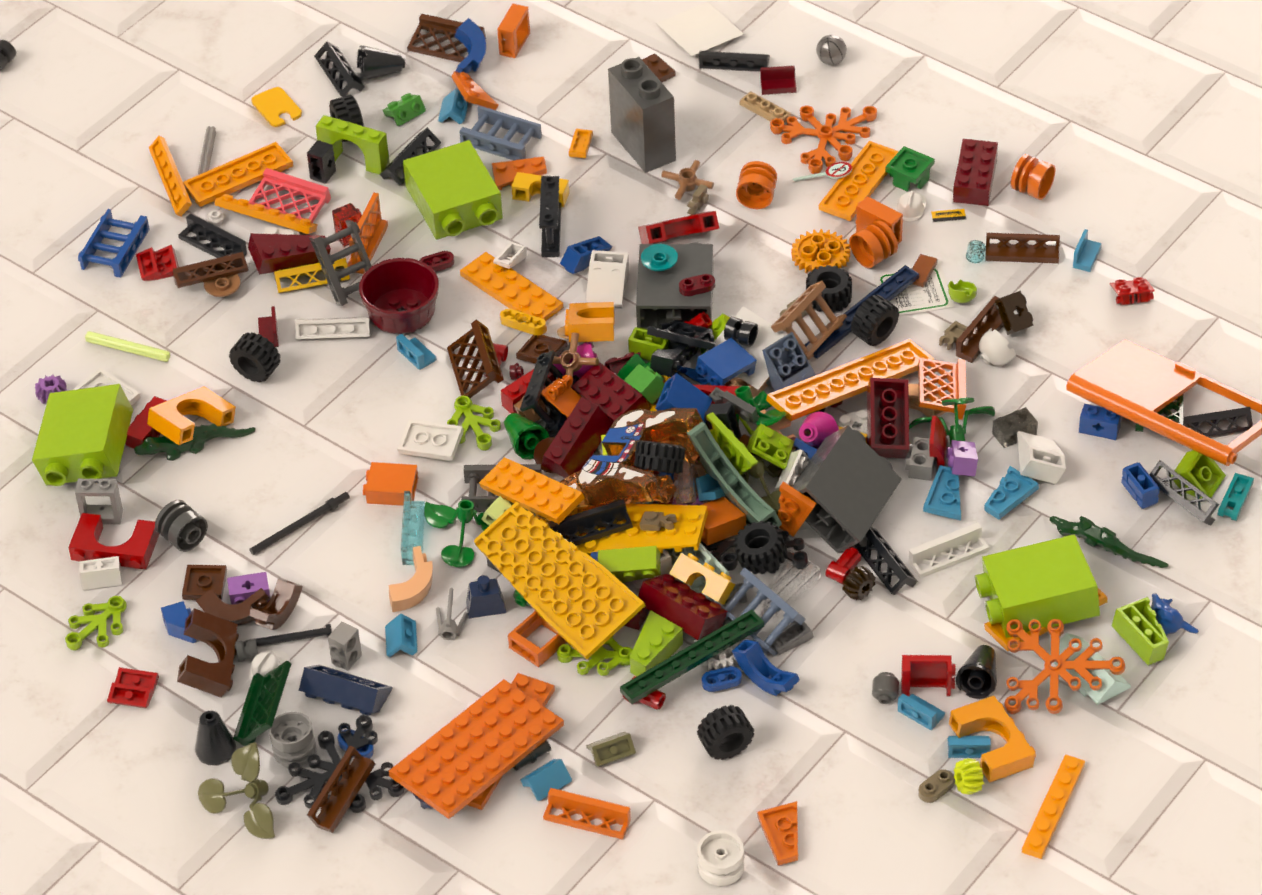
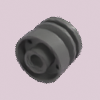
M175 500L167 504L159 512L155 522L156 531L182 552L192 550L198 546L205 537L208 528L207 521L183 500Z

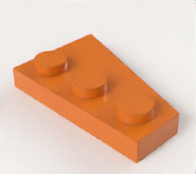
M782 482L779 490L781 496L779 497L780 509L778 511V517L782 525L779 528L787 531L789 535L794 537L813 510L816 502L787 483Z

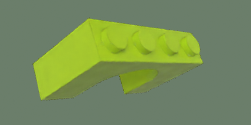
M323 115L316 124L317 140L333 145L335 161L343 152L342 139L353 142L362 150L365 157L366 171L380 174L390 164L387 134L385 132Z

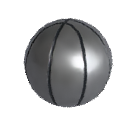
M833 34L821 38L816 48L818 58L827 65L840 63L845 58L847 51L844 40Z

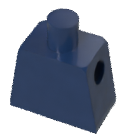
M482 575L478 577L477 581L469 583L466 598L469 619L506 613L504 597L497 579H489L488 576Z

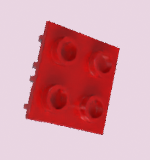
M1136 277L1129 281L1119 279L1110 283V286L1118 295L1116 296L1117 304L1126 305L1130 304V302L1134 304V294L1136 303L1150 302V300L1154 299L1153 292H1155V289L1146 278Z

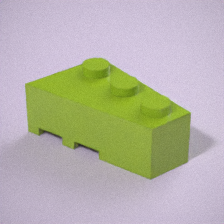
M657 546L598 550V562L622 583L661 575V553Z
M1148 597L1117 608L1111 626L1147 665L1164 659L1169 641L1161 624H1158L1155 618L1156 613L1151 609Z
M650 610L630 655V673L639 676L670 658L683 645V628Z

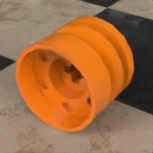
M1027 154L1023 155L1012 173L1011 188L1022 193L1027 192L1029 196L1042 200L1048 194L1053 184L1056 172L1055 165L1045 161L1039 162L1037 158H1032V156Z
M752 161L745 164L741 169L736 189L738 201L751 209H762L769 206L773 200L774 189L777 183L775 169L762 161Z
M876 220L866 226L865 229L856 232L850 236L849 240L852 254L866 268L874 267L883 259H887L895 254L898 249L895 234L886 223L880 220Z

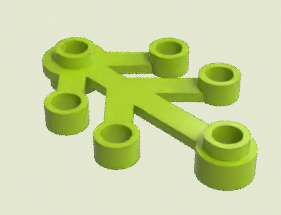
M459 396L454 402V409L456 411L452 418L447 421V424L459 426L458 421L464 414L466 418L461 425L464 432L459 444L465 442V434L471 426L477 437V447L483 451L488 450L492 445V438L489 434L483 433L479 424L488 426L492 432H498L501 429L500 421L497 419L491 420L494 417L493 408L475 405L468 396ZM472 412L481 413L483 417L473 415Z
M113 596L108 600V603L85 604L82 607L85 616L73 615L69 617L68 622L72 629L79 628L81 624H90L79 633L71 632L65 637L67 647L71 650H78L82 645V641L97 628V645L102 648L109 645L107 619L113 615V623L110 626L113 635L122 634L121 613L126 610V601L120 596ZM97 611H104L101 614L94 615Z
M612 636L605 644H608L614 651H608L601 646L590 657L592 659L587 662H578L577 672L585 675L597 665V673L605 676L619 664L623 666L630 665V655L633 649L622 647ZM563 644L557 649V658L562 663L570 662L573 657H583L578 651L572 649L567 644ZM605 659H612L608 663L602 662Z

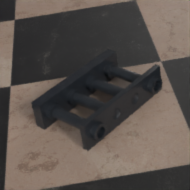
M541 176L539 229H542V258L560 257L561 202H559V176Z
M554 350L538 356L520 407L522 412L532 408L546 423L545 429L549 434V438L556 436L567 420L564 414L541 395L544 385L547 387L553 383L547 377L549 371L556 379H562L563 374L552 364L555 356ZM576 375L573 376L572 386L579 380ZM539 398L550 408L549 415L538 404Z

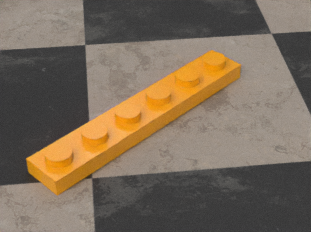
M158 136L149 146V150L176 215L182 217L189 210L192 203L165 138Z
M228 194L215 199V206L305 234L317 231L318 224L311 223L310 219H298L293 214H282L280 210L266 209L264 205H253L248 200H237Z
M1065 754L1023 844L1022 853L1039 859L1043 858L1082 773L1085 760Z

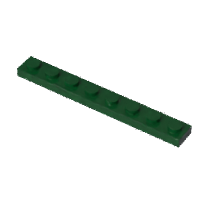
M752 609L620 686V692L631 704H634L764 627V621Z

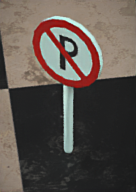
M837 162L830 165L826 172L793 178V181L825 175L834 179L842 178L851 173L852 166L848 162Z

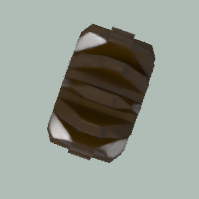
M856 566L854 570H850V573L846 575L842 589L851 599L863 600L870 591H873L872 587L876 584V577L868 568Z

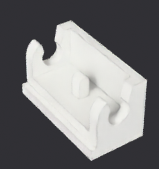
M119 556L79 561V573L83 590L122 585Z

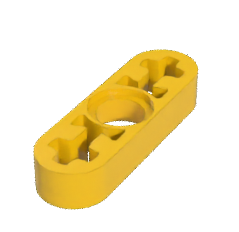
M505 309L500 312L501 324L532 335H542L547 331L546 321L542 318L514 309Z

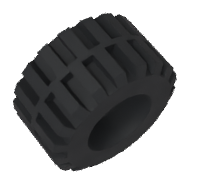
M352 95L330 100L329 110L331 117L364 126L359 105Z
M826 265V267L820 266L818 269H813L812 273L808 274L806 289L810 285L823 281L826 288L821 292V296L833 313L848 307L852 298V278L848 272H845V269ZM815 300L811 302L813 309L816 308L818 312L822 311Z
M873 295L863 302L856 311L851 322V331L868 345H879L890 336L896 327L899 309L882 296Z
M253 332L243 334L229 352L230 362L234 369L240 375L253 382L266 381L281 361L280 354L277 348L274 347V344L266 337L264 338L262 335Z
M641 440L636 444L634 466L639 469L678 474L683 472L686 449L679 445Z
M760 521L759 523L753 522L749 526L746 525L743 530H739V535H736L734 538L735 542H733L741 567L743 569L745 567L750 572L752 571L753 574H765L767 571L770 573L774 568H779L780 563L785 561L784 557H787V547L782 532L778 529L777 525H772L771 522L764 523V521Z
M729 705L728 707L722 706L719 709L717 708L707 714L701 720V724L698 725L697 735L711 758L725 760L740 754L751 744L754 737V728L740 707Z

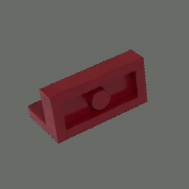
M795 66L760 68L762 95L796 93Z
M271 306L272 316L258 318L259 334L272 342L274 347H279L275 306Z

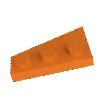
M453 72L451 77L467 102L493 110L497 109L498 104L470 75L465 72Z
M544 156L492 163L494 182L499 191L504 186H512L517 172L540 176L547 174Z
M797 801L757 812L758 820L777 865L797 861Z

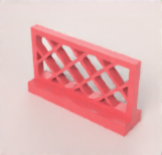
M266 168L263 172L264 178L252 195L249 203L253 205L258 204L255 201L264 197L265 202L260 203L265 206L264 208L274 209L270 208V205L280 202L281 206L275 208L280 210V213L289 214L285 210L295 207L296 212L290 214L295 215L298 219H302V214L311 212L309 219L313 223L323 205L331 200L329 188ZM266 184L274 187L267 191L263 190ZM282 190L289 191L288 194L279 196L278 192ZM276 193L277 198L267 200L266 196ZM303 195L305 197L297 201L294 200V196ZM292 198V203L282 204L283 200ZM312 200L319 201L318 204H315L313 206H310L309 201ZM307 203V208L298 210V205Z

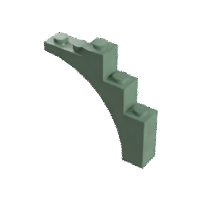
M701 422L687 432L688 437L700 456L699 460L706 473L718 481L725 496L737 504L738 508L746 514V520L751 524L753 522L759 523L760 521H764V523L771 522L772 525L775 524L780 527L782 523L775 510L738 473L715 441L706 424Z

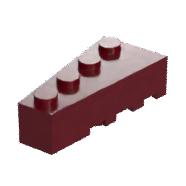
M251 233L248 249L259 275L319 263L309 239L313 235ZM329 244L326 247L328 254H330L331 251Z

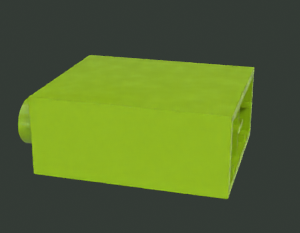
M470 140L403 160L406 188L436 240L447 236H456L463 231L482 225L488 226L495 221L503 219L501 192Z
M120 384L49 393L32 461L46 486H62L65 483L77 482L78 479H101L118 476L127 431L133 413V408Z
M1075 534L982 556L984 573L975 575L976 588L980 598L990 597L991 600L985 601L989 622L991 625L1000 623L1006 638L1011 637L1007 632L1006 626L1013 619L1021 621L1023 629L1027 633L1030 631L1029 622L1034 619L1041 623V628H1047L1049 621L1052 619H1059L1063 624L1100 616L1098 586ZM1017 624L1011 626L1012 629H1016L1018 627ZM1033 624L1031 628L1036 629L1039 625Z

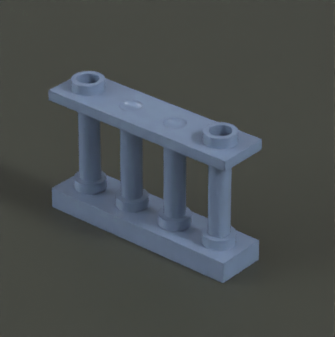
M483 106L477 107L478 121L472 129L462 127L459 131L460 143L470 140L475 149L510 160L526 159L525 145L531 137L542 138L541 124ZM485 123L493 125L487 134L479 132ZM500 128L509 130L503 139L494 137ZM516 132L524 134L518 144L510 141Z
M744 567L740 572L745 578L743 580L744 584L724 607L721 605V608L728 611L725 619L728 617L731 620L736 619L730 613L746 592L755 586L758 589L757 595L740 616L752 609L754 611L763 600L769 598L772 601L770 603L771 606L761 617L765 626L776 611L779 612L782 609L785 612L784 618L765 641L757 636L761 629L750 635L759 642L765 654L770 652L775 656L777 652L770 647L790 622L796 621L801 625L806 619Z

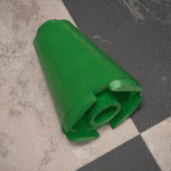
M511 413L504 420V426L515 453L525 460L534 459L536 445L541 440L549 438L546 429L518 413Z

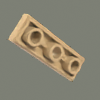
M749 92L740 100L741 106L770 122L772 119L780 118L785 123L787 118L791 116L790 112L753 92Z

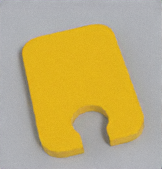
M273 87L253 96L251 99L254 107L272 127L285 125V121L279 117L283 113L290 114L293 121L302 116L301 109L281 87Z

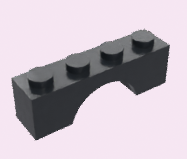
M669 342L668 350L657 349L652 354L650 368L655 373L672 377L687 361H690L692 356L696 355L698 347L691 348L684 343Z

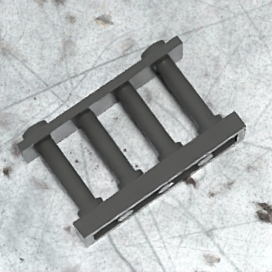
M352 220L345 221L348 228L326 238H321V236L316 234L309 237L335 302L340 306L348 303L346 298L349 294L359 290L360 283L358 282L344 288L341 287L339 282L341 278L364 268L367 271L372 267L358 234L360 232L359 226ZM351 235L354 245L332 255L327 253L326 247L328 244ZM358 252L361 259L360 262L339 272L334 270L333 264L335 261Z
M521 464L542 474L541 464ZM464 465L465 484L469 483V496H462L461 500L472 501L474 510L477 512H485L499 497L491 492H488V496H476L477 483L496 465Z

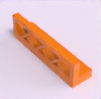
M554 788L549 790V803L543 815V820L622 840L631 821L630 807ZM553 808L563 812L557 816L550 814ZM580 814L583 818L576 821L572 820L570 816ZM600 819L603 823L596 826L592 825L590 821ZM620 824L622 828L620 831L612 830L610 826Z

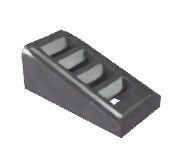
M794 621L785 628L774 641L772 647L780 655L814 637L812 630L805 622L800 625ZM787 637L790 641L786 642L784 638ZM779 640L783 644L781 647L777 644V641Z

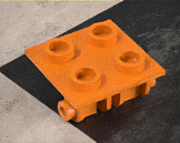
M564 375L562 379L558 378L541 392V395L566 417H569L581 398L570 387L573 383L571 375Z

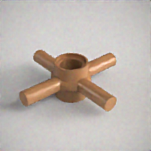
M694 160L690 168L682 169L679 174L662 171L661 177L678 181L680 184L675 194L676 199L680 200L685 192L693 191L700 184L713 189L714 182L698 179L695 175L700 166L698 160Z
M572 333L569 350L564 351L560 357H554L552 364H562L563 368L566 369V375H571L572 378L573 372L580 370L582 365L597 366L599 364L598 358H583L577 353L578 333Z

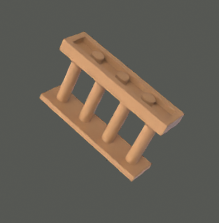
M823 281L810 285L771 326L775 333L781 330L783 332L786 331L787 334L793 332L808 360L814 356V351L830 334L843 325L842 322L847 317L846 314L836 317L822 298L821 292L826 288ZM815 300L829 319L830 322L826 326L812 308V301ZM803 311L807 312L819 329L820 333L817 336L814 335L802 318ZM793 321L797 322L809 339L810 343L806 347L793 330V325L791 324Z

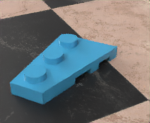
M940 465L923 506V512L961 521L959 475L952 474L950 467Z
M1010 466L1006 476L1000 480L998 488L993 491L985 503L984 509L995 518L1001 519L1039 489V483L1029 477L1020 475L1018 470Z

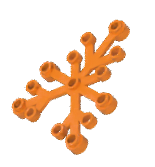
M805 105L800 108V117L803 121H809L815 129L804 128L794 116L787 118V125H784V121L780 118L772 119L770 129L774 134H781L782 131L788 132L783 133L781 136V141L784 144H790L792 138L801 134L817 136L820 139L818 148L801 154V163L808 164L809 171L812 174H817L823 169L822 158L825 160L827 167L836 163V158L825 150L827 141L838 151V156L842 161L850 160L852 157V147L849 145L854 144L856 141V136L853 133H859L862 138L870 136L869 127H857L854 125L865 120L868 122L874 121L877 117V109L874 106H866L863 109L862 115L847 121V118L851 116V109L843 107L840 110L838 125L832 127L836 123L835 114H827L826 123L822 125L814 117L813 107ZM840 131H845V132H852V133H847V134H846V133H839V132H840ZM836 139L845 140V143L849 145H841Z
M1013 619L1007 623L1008 634L1011 637H1019L1023 641L1019 642L1017 639L1009 640L1007 644L1009 651L1013 653L1018 651H1034L1045 661V669L1033 680H1018L1016 677L1008 678L1006 684L1009 690L1016 691L1017 689H1022L1015 696H1009L1005 699V709L1010 714H1016L1021 710V702L1028 695V708L1030 710L1038 709L1040 705L1038 686L1049 676L1050 697L1046 700V708L1048 712L1057 714L1063 708L1062 700L1058 697L1059 676L1069 684L1071 690L1077 691L1081 688V680L1078 677H1073L1067 670H1075L1089 683L1090 688L1095 691L1101 689L1102 681L1086 669H1109L1114 675H1120L1125 671V661L1121 657H1113L1110 660L1087 661L1094 653L1102 650L1103 645L1099 638H1093L1090 641V646L1074 661H1066L1075 652H1079L1082 649V643L1078 638L1071 639L1069 647L1059 655L1060 636L1064 633L1063 622L1059 619H1052L1047 625L1048 632L1051 635V655L1039 645L1041 623L1038 620L1034 619L1029 622L1028 626L1031 636L1024 631L1021 621ZM1014 624L1018 625L1016 629H1012L1011 626ZM1033 624L1039 625L1036 629L1031 628ZM1058 624L1059 627L1054 629L1052 625ZM1016 643L1018 645L1016 648H1011V644ZM1079 643V646L1074 648L1072 644ZM1099 643L1100 646L1095 648L1093 644ZM1053 662L1058 663L1056 667L1051 666ZM1120 662V665L1115 667L1113 663ZM1012 681L1017 683L1015 686L1009 685ZM1077 681L1078 685L1072 686L1071 683ZM1098 681L1099 685L1093 686L1092 683ZM1016 701V704L1014 706H1010L1009 702ZM1031 701L1037 702L1034 706H1031L1029 703ZM1051 701H1057L1056 705H1050Z

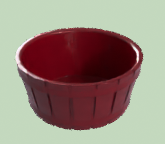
M393 258L375 264L364 273L359 283V293L368 311L370 320L376 327L378 326L379 329L388 333L406 334L421 329L431 320L435 312L439 280L435 271L424 262L411 258ZM401 307H404V310H407V311H400V312H399V311H397V310L401 309Z

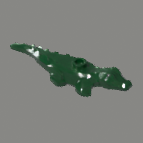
M215 424L195 426L193 440L178 445L166 436L147 437L142 444L134 448V451L137 455H153L158 452H166L167 460L174 461L180 457L181 453L186 451L197 454L204 449V443L213 438L242 437L254 433L256 428L229 429L226 426H216Z
M1056 516L1050 517V522L1057 526V530L1063 536L1075 534L1078 538H1084V542L1091 547L1097 545L1106 551L1112 552L1114 555L1122 556L1124 559H1131L1133 562L1138 561L1142 564H1150L1160 568H1167L1169 565L1159 559L1133 551L1119 541L1116 533L1106 527L1100 528L1096 526L1093 521L1081 516L1079 518L1080 522H1069Z

